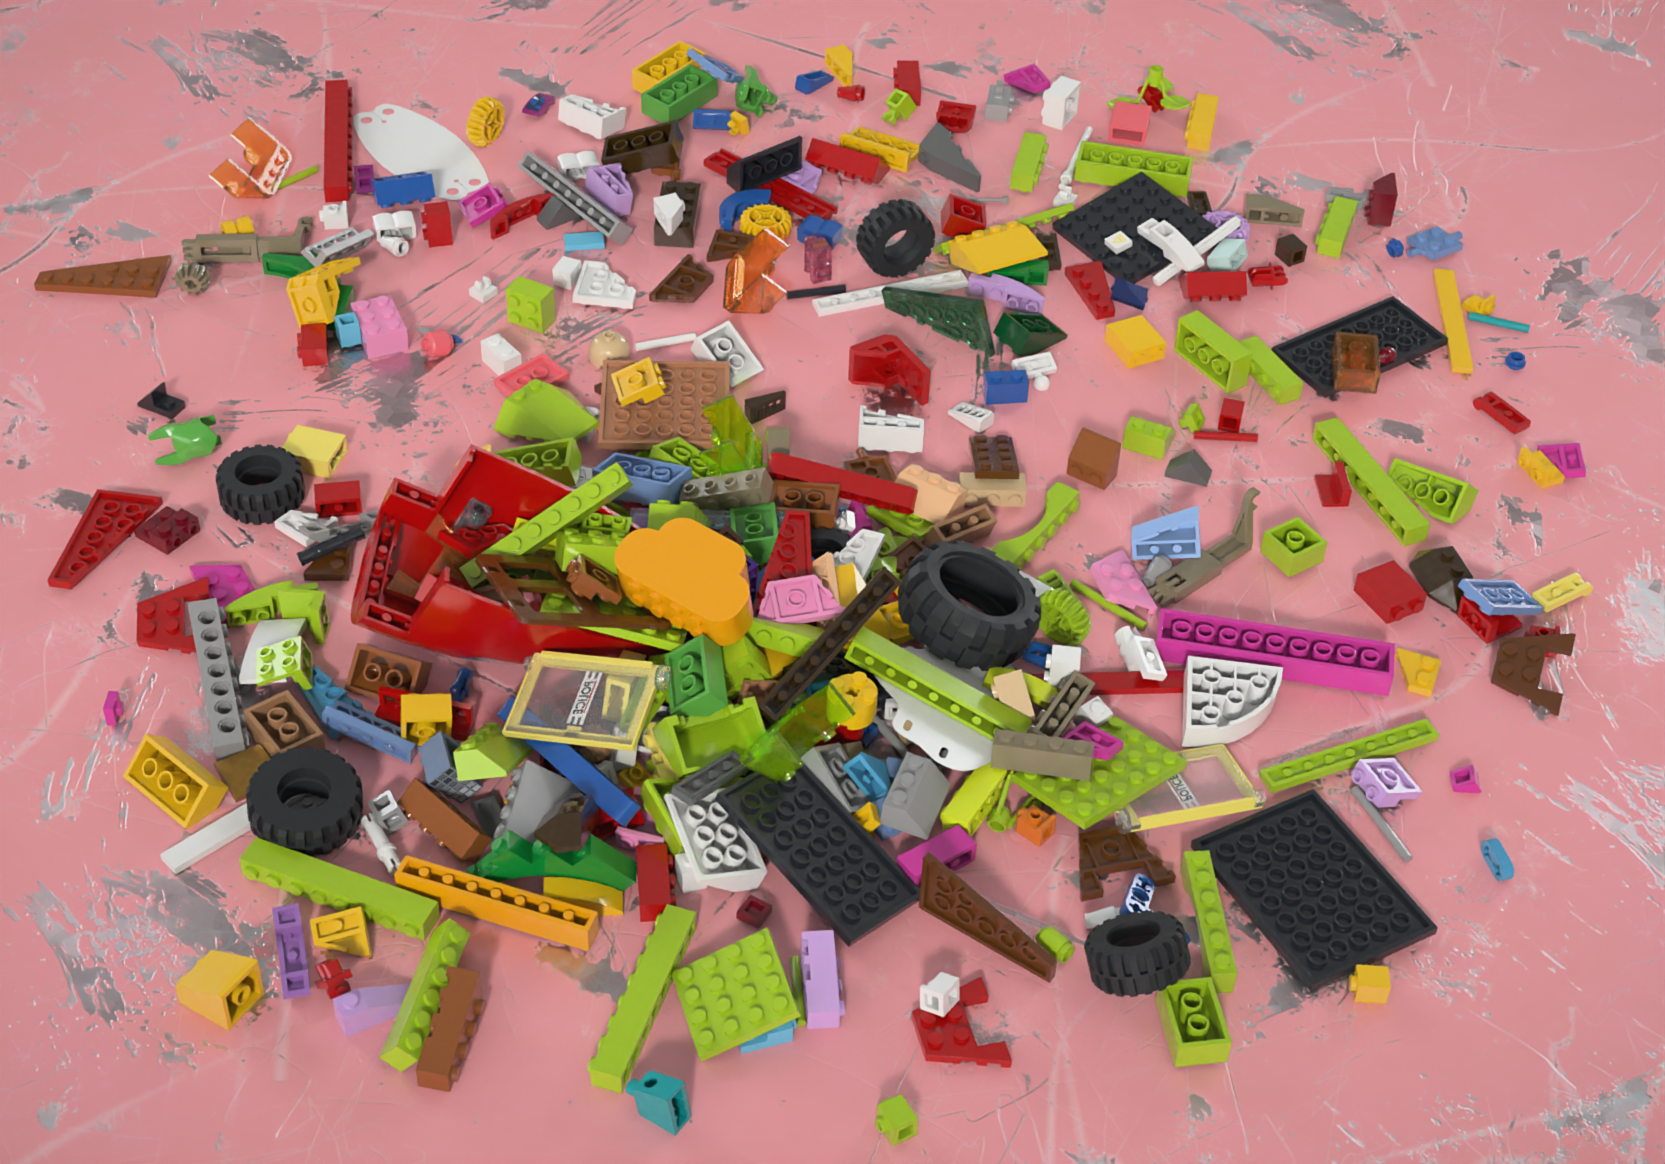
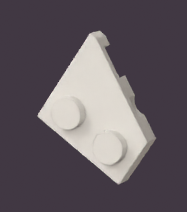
M290 510L274 521L276 529L305 547L310 546L315 541L301 533L298 526L320 522L327 528L339 525L338 518L331 516L330 520L320 519L318 514L303 513L296 510Z

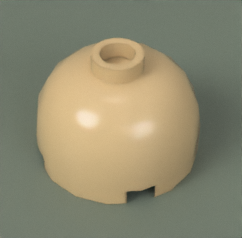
M603 331L595 335L590 342L589 360L597 368L601 369L603 360H628L630 358L629 343L621 333Z

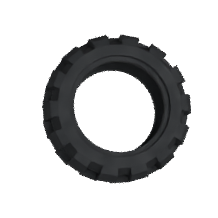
M946 541L934 543L918 553L911 561L898 589L899 615L902 623L909 625V633L918 643L923 642L930 648L929 652L943 660L945 657L954 661L956 666L969 670L973 667H979L981 671H988L993 667L1004 668L1022 657L1039 629L1041 604L1040 598L1035 596L1036 588L1029 578H1024L1019 573L1020 569L1009 560L1004 561L996 556V552L987 548H976L971 546L970 543L955 541L952 544ZM954 597L963 599L973 604L974 606L982 610L985 614L979 613L968 608L967 606L963 605L958 600H956Z

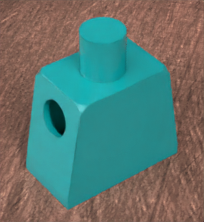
M651 1070L640 1081L632 1078L628 1082L626 1093L635 1097L638 1113L676 1136L692 1117L684 1081Z

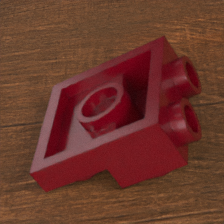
M166 506L137 527L134 533L138 539L168 555L192 536L196 535L200 531L198 517L182 508L175 511Z

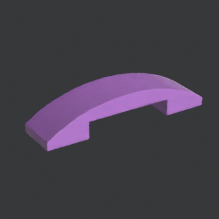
M299 903L274 907L272 912L283 998L285 1000L311 995Z

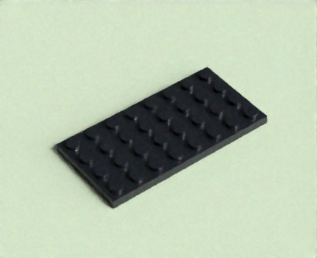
M1392 296L1276 345L1271 350L1298 377L1324 398H1327L1447 345L1449 338ZM1392 347L1395 349L1397 356L1393 362L1383 364L1375 361L1378 353L1383 348Z
M792 751L717 793L715 800L848 947L919 901L920 888Z

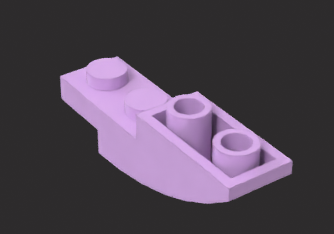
M971 273L969 276L968 294L1004 302V308L1025 313L1043 314L1045 298L1030 287L995 273L991 277Z

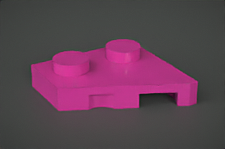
M1035 63L1003 75L1006 83L1034 94L1051 87L1050 81Z
M1580 443L1537 446V451L1540 450L1565 478L1586 477V468Z
M1086 721L1062 737L1065 739L1095 742L1094 758L1110 760L1123 750L1124 741Z

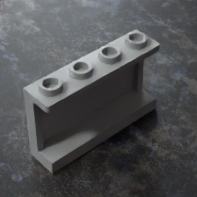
M526 760L521 767L517 766L511 775L510 780L513 781V784L505 795V799L508 801L501 810L499 818L502 821L498 825L494 837L497 838L511 830L534 844L537 839L534 838L533 832L543 816L569 795L578 793L579 788L570 780Z

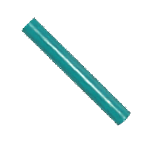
M1470 312L1468 320L1526 333L1529 332L1530 325L1473 312Z

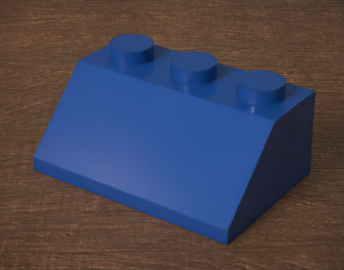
M428 171L369 179L375 204L377 206L381 205V208L392 207V203L399 202L400 205L412 204V200L429 202L432 197H435L432 174Z

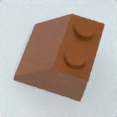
M1083 427L1069 455L1066 474L1105 490L1117 476L1122 443Z

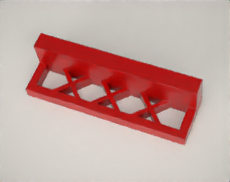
M380 686L378 690L380 705L374 714L375 717L401 728V695H408L413 692ZM386 696L393 697L398 702L389 701ZM451 700V738L466 741L475 725L473 705ZM455 710L466 712V716L459 715Z

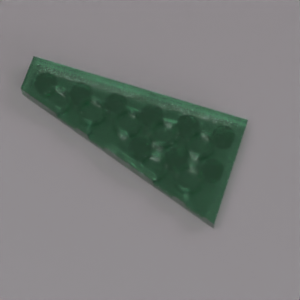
M887 286L881 290L885 308L904 317L910 316L916 319V323L921 325L927 324L932 327L933 331L957 342L961 340L969 344V348L974 350L980 349L985 352L986 356L992 357L996 354L983 299Z

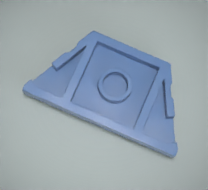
M689 48L686 54L699 63L701 69L711 72L710 75L717 79L734 84L741 82L745 77L726 63L705 54L702 56Z

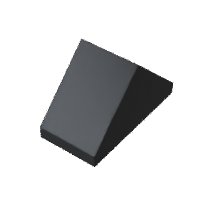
M552 195L537 216V221L546 230L578 219L580 215Z
M1193 449L1170 460L1165 477L1207 487L1212 469Z

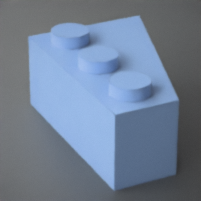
M1199 505L1132 526L1131 545L1133 560L1153 559L1159 555H1164L1169 559L1201 558Z

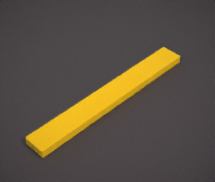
M1434 269L1433 278L1444 335L1449 338L1446 346L1451 372L1472 374L1473 363L1454 270Z

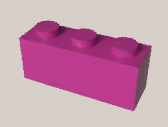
M956 825L951 829L944 830L941 834L930 840L923 841L919 846L901 853L897 857V865L920 888L923 857L928 852L954 872L975 861L977 844L959 825Z

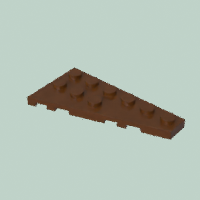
M928 852L923 857L919 898L920 909L1048 983L1051 982L1056 973L1057 959L933 854Z

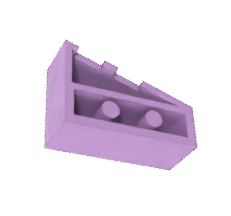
M621 163L587 168L585 189L617 217L629 215L631 213L633 193L628 181L625 180V173L621 170Z
M834 930L802 931L801 971L807 1029L837 1028L840 1024V1016H845L844 1000H839V995L842 994L841 978H837L840 966L839 957H836Z

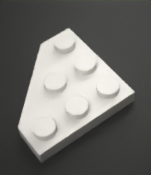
M584 260L572 298L573 303L633 309L636 290L632 286L628 287L625 284V280L616 272L612 273L606 263Z

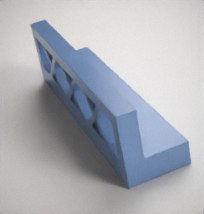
M336 700L332 707L327 705L322 712V724L324 727L411 764L419 751L418 748L420 746H416L415 743L401 738L400 727L339 700Z

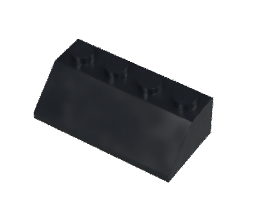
M795 137L740 159L728 166L727 184L736 192L755 189L801 170L802 137Z

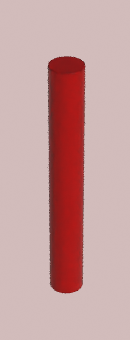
M1194 431L1193 439L1258 442V434Z

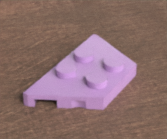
M802 160L801 170L786 175L781 179L815 195L822 178V170Z

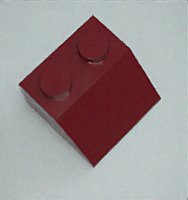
M1390 173L1374 181L1372 189L1368 190L1367 201H1369V204L1365 205L1364 217H1367L1368 225L1391 226L1398 196L1395 173Z

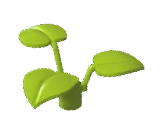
M1160 65L1149 67V75L1145 78V83L1137 100L1119 97L1106 101L1107 105L1114 109L1115 101L1139 104L1149 84L1151 87H1157L1162 92L1164 99H1161L1160 104L1167 109H1183L1192 106V103L1182 96H1168L1166 92L1172 91L1174 86L1167 80L1163 74L1164 68Z

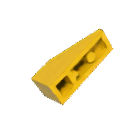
M845 44L826 48L825 65L844 87L852 86V61L854 59L852 51Z

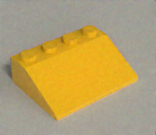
M1009 221L1004 226H991L986 231L976 230L972 232V235L968 236L958 235L955 236V239L948 241L951 264L976 274L986 273L1048 255V251L1028 227L1018 223V221Z

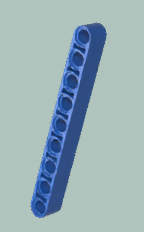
M512 695L496 714L505 723L516 699ZM527 708L521 723L522 727L553 730L532 710ZM524 739L586 795H591L595 803L622 826L626 827L641 808L633 798L571 744Z

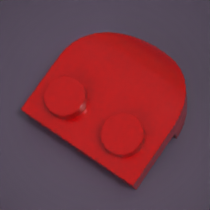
M940 100L938 112H936V123H940L949 132L966 133L973 126L976 105Z

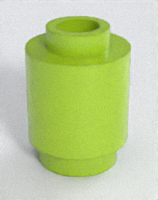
M1052 926L1042 928L1035 937L1037 943L1055 957L1057 962L1062 964L1066 963L1075 951L1072 941Z

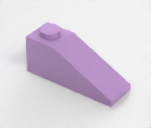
M410 983L357 988L333 998L335 1017L346 1038L396 1017Z

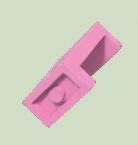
M638 786L635 787L633 792L638 804L641 806L640 809L645 824L632 829L618 826L615 831L616 846L636 851V845L667 844L663 836L657 831L652 816L645 810L644 802L640 797L642 787Z

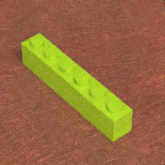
M450 918L432 931L379 1057L400 1072L419 1061L425 1039L430 1034L433 1013H438L441 987L447 988L448 978L445 975L448 966L457 967L471 933Z

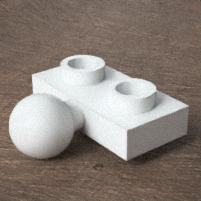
M1050 351L1015 359L1011 362L1013 370H1026L1028 379L1035 378L1033 382L1034 388L1040 391L1047 390L1050 386L1048 377L1044 375L1056 373L1057 366Z

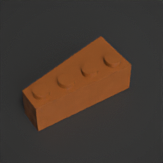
M448 966L445 975L448 978L447 988L441 987L438 1013H433L431 1019L430 1036L432 1037H426L416 1068L418 1086L450 1092L453 1083L458 1082L460 1078V1064L462 1059L466 1060L468 1057L470 1038L475 1037L478 1028L477 1019L479 1016H483L486 1007V1000L482 999L480 971Z

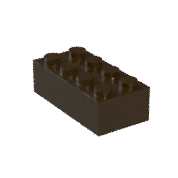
M676 120L605 137L601 162L603 165L621 163V170L625 175L634 172L638 173L650 168H658L667 164H675L681 160L684 137Z
M662 181L660 196L676 193L679 199L683 200L685 211H683L682 222L674 233L669 236L657 218H655L654 246L694 248L701 206V184Z

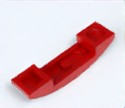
M546 193L526 197L504 207L490 221L491 239L494 240L509 233V227L535 214L538 216L551 196H555V194Z

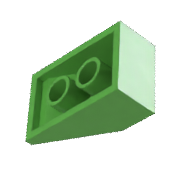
M775 502L731 508V529L744 540L743 546L752 555V560L755 563L768 564L779 533Z

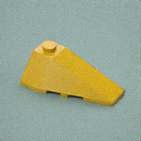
M854 563L835 566L840 606L844 608L866 586ZM878 609L863 626L890 641L887 621L880 609ZM857 633L850 639V641L843 647V649L848 651L849 646L854 637L857 635Z

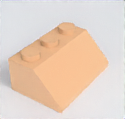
M910 465L902 470L894 482L917 489L918 494L914 513L912 514L931 523L937 524L963 513L968 489L961 487L957 482H950L939 474L923 470L918 465Z

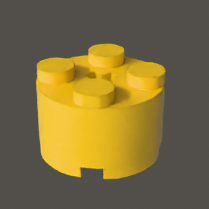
M860 671L833 678L829 684L827 708L828 717L831 722L839 727L840 724L847 726L849 730H859L869 726L873 722L877 711L878 690L874 682L867 678L865 673Z

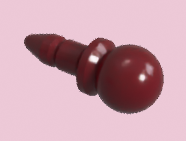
M1385 347L1378 353L1375 361L1383 364L1393 362L1396 359L1397 353L1394 348Z

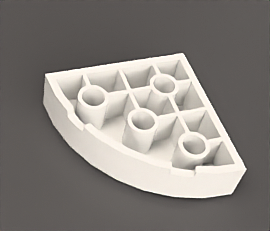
M1188 656L1183 682L1182 747L1199 748L1222 743L1227 744L1253 732L1265 721L1272 711L1280 688L1283 667Z

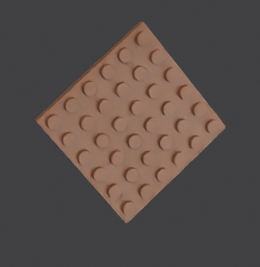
M603 360L598 449L651 450L654 445L680 437L698 450H729V361H652L653 364L658 363L662 375L660 376L663 377L667 388L663 389L665 395L648 403H645L643 398L633 403L622 406L611 374L640 360Z

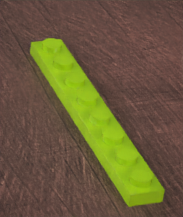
M1072 202L1014 221H1018V223L1026 225L1028 229L1036 227L1038 222L1044 225L1052 222L1054 217H1057L1059 220L1075 210ZM948 241L933 247L935 255L942 253L943 256L950 254Z
M1425 718L1261 769L1259 778L1270 793H1274L1353 768L1360 759H1382L1436 742L1440 734L1428 719Z

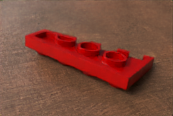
M1096 261L1065 267V276L1094 318L1100 320L1115 317V307L1102 262Z

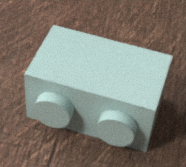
M1223 238L1207 257V266L1210 272L1236 271L1248 257L1245 239Z

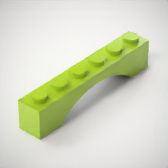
M1057 481L1046 493L1045 515L1040 523L1031 531L1019 537L1000 541L991 551L996 552V556L1004 561L1009 560L1021 571L1027 562H1031L1035 553L1039 549L1042 550L1046 541L1050 537L1053 538L1061 525L1064 526L1069 517L1079 510L1081 504L1079 501L1080 491Z
M754 617L753 623L745 636L755 645L800 658L826 629L808 624L771 622Z
M1209 850L1184 851L1180 873L1184 891L1192 902L1196 916L1203 977L1212 978L1216 993H1233L1238 973Z

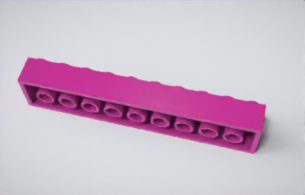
M1165 608L1160 610L1155 644L1161 660L1164 662L1186 665L1188 656L1283 667L1282 680L1389 696L1394 678L1395 643Z

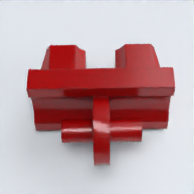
M337 958L327 959L315 965L320 977L319 980L315 981L317 989H326L327 996L331 1000L351 991L350 984L344 979H349L353 975L350 969L342 970Z

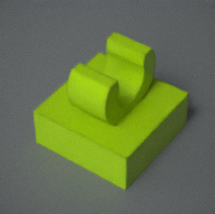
M1194 403L1190 404L1187 411L1182 413L1183 419H1179L1178 422L1181 428L1189 427L1191 433H1194V431H1200L1206 419L1199 404Z

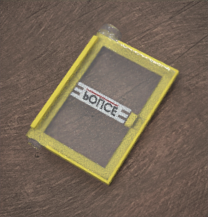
M551 651L534 653L533 657L526 656L524 669L527 672L502 733L505 737L635 751L657 690H667L670 686L671 668L668 665H654L653 662Z
M1223 743L1176 751V754L1187 760L1186 769L1120 809H1117L1115 811V823L1119 833L1126 834L1263 808V804L1266 802V794L1262 788L1254 789Z

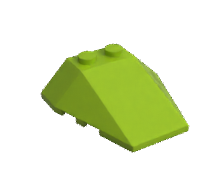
M535 378L504 400L494 425V431L510 438H515L516 435L526 436V440L533 441L534 438L544 439V442L571 437H574L575 441H577L598 426L599 422L569 391Z

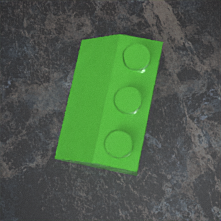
M701 634L665 655L669 706L672 716H710L728 706L720 645L704 634Z

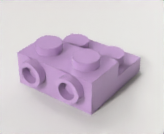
M1395 758L1360 759L1350 773L1353 782L1366 792V798L1378 808L1396 807L1400 800L1418 799L1422 793Z

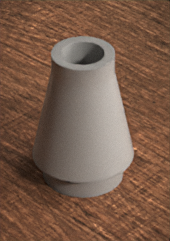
M1164 555L1154 557L1145 575L1142 577V582L1146 586L1152 587L1156 583V578L1172 568L1173 565L1170 559Z

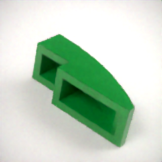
M1029 260L989 271L988 277L995 273L1016 280L1026 286H1047L1048 260Z

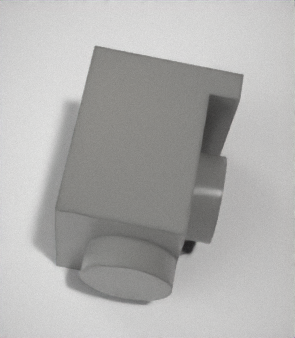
M390 789L367 802L374 817L387 836L409 823Z

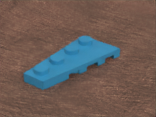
M314 664L313 688L304 691L299 683H295L331 740L343 734L323 726L322 712L327 705L332 707L336 700L375 716L371 711L367 712L363 709L359 701L351 699L347 695V691L342 687L338 688L333 683V680Z

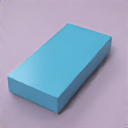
M601 231L563 234L565 251L605 249L604 237Z

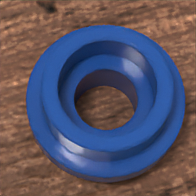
M1393 238L1386 244V249L1389 255L1394 258L1403 255L1404 246L1401 241Z
M1511 352L1506 357L1505 364L1512 370L1523 369L1526 365L1525 356L1520 352Z

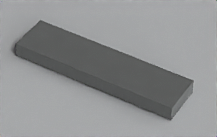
M732 750L674 785L671 794L692 806L750 770L752 762Z

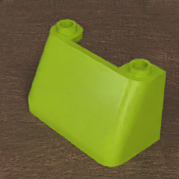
M755 696L743 699L741 705L730 704L710 716H689L684 718V715L679 717L673 715L665 717L652 728L656 741L678 779L689 777L732 750L751 761L752 766L765 762V757L773 753Z

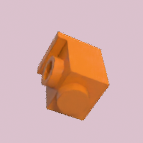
M1035 805L1028 809L1023 807L1016 816V832L1040 847L1055 833L1057 816L1054 814L1050 816Z

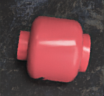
M445 330L428 331L424 335V339L421 340V348L430 358L448 356L454 347L453 337Z

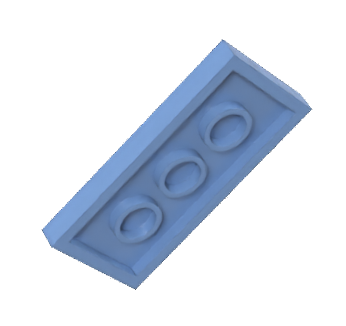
M1462 579L1458 585L1464 591V596L1475 601L1480 606L1479 609L1487 615H1540L1544 609L1539 602L1514 580Z

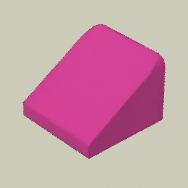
M1473 764L1450 771L1454 792H1482L1479 775Z

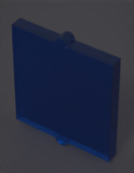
M1115 278L1114 285L1111 287L1110 299L1144 310L1145 303L1148 301V289Z

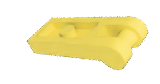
M1575 572L1533 592L1532 597L1544 607L1543 610L1547 613L1582 595L1584 597L1588 596L1592 592L1593 586L1589 582H1584L1582 577Z

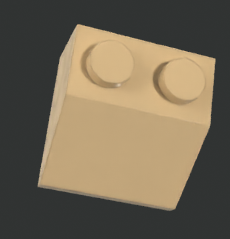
M1022 669L993 677L995 684L991 685L994 699L1033 720L1032 724L1037 723Z

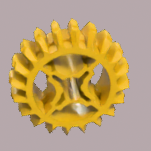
M484 96L475 101L474 107H471V112L468 113L469 118L466 120L468 122L466 135L468 140L479 147L489 146L490 143H493L500 136V132L503 130L502 127L505 124V109L499 100Z
M761 203L758 206L754 204L753 207H748L747 210L743 211L740 218V230L742 234L754 235V244H778V241H784L785 238L789 237V233H791V215L783 207L778 208L777 205H763Z

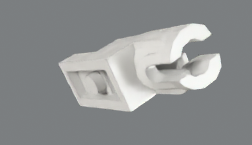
M1125 626L1115 633V641L1120 648L1119 652L1125 660L1128 671H1141L1144 679L1163 681L1166 678L1167 673L1154 639L1142 637L1136 627L1133 628V633L1129 626Z

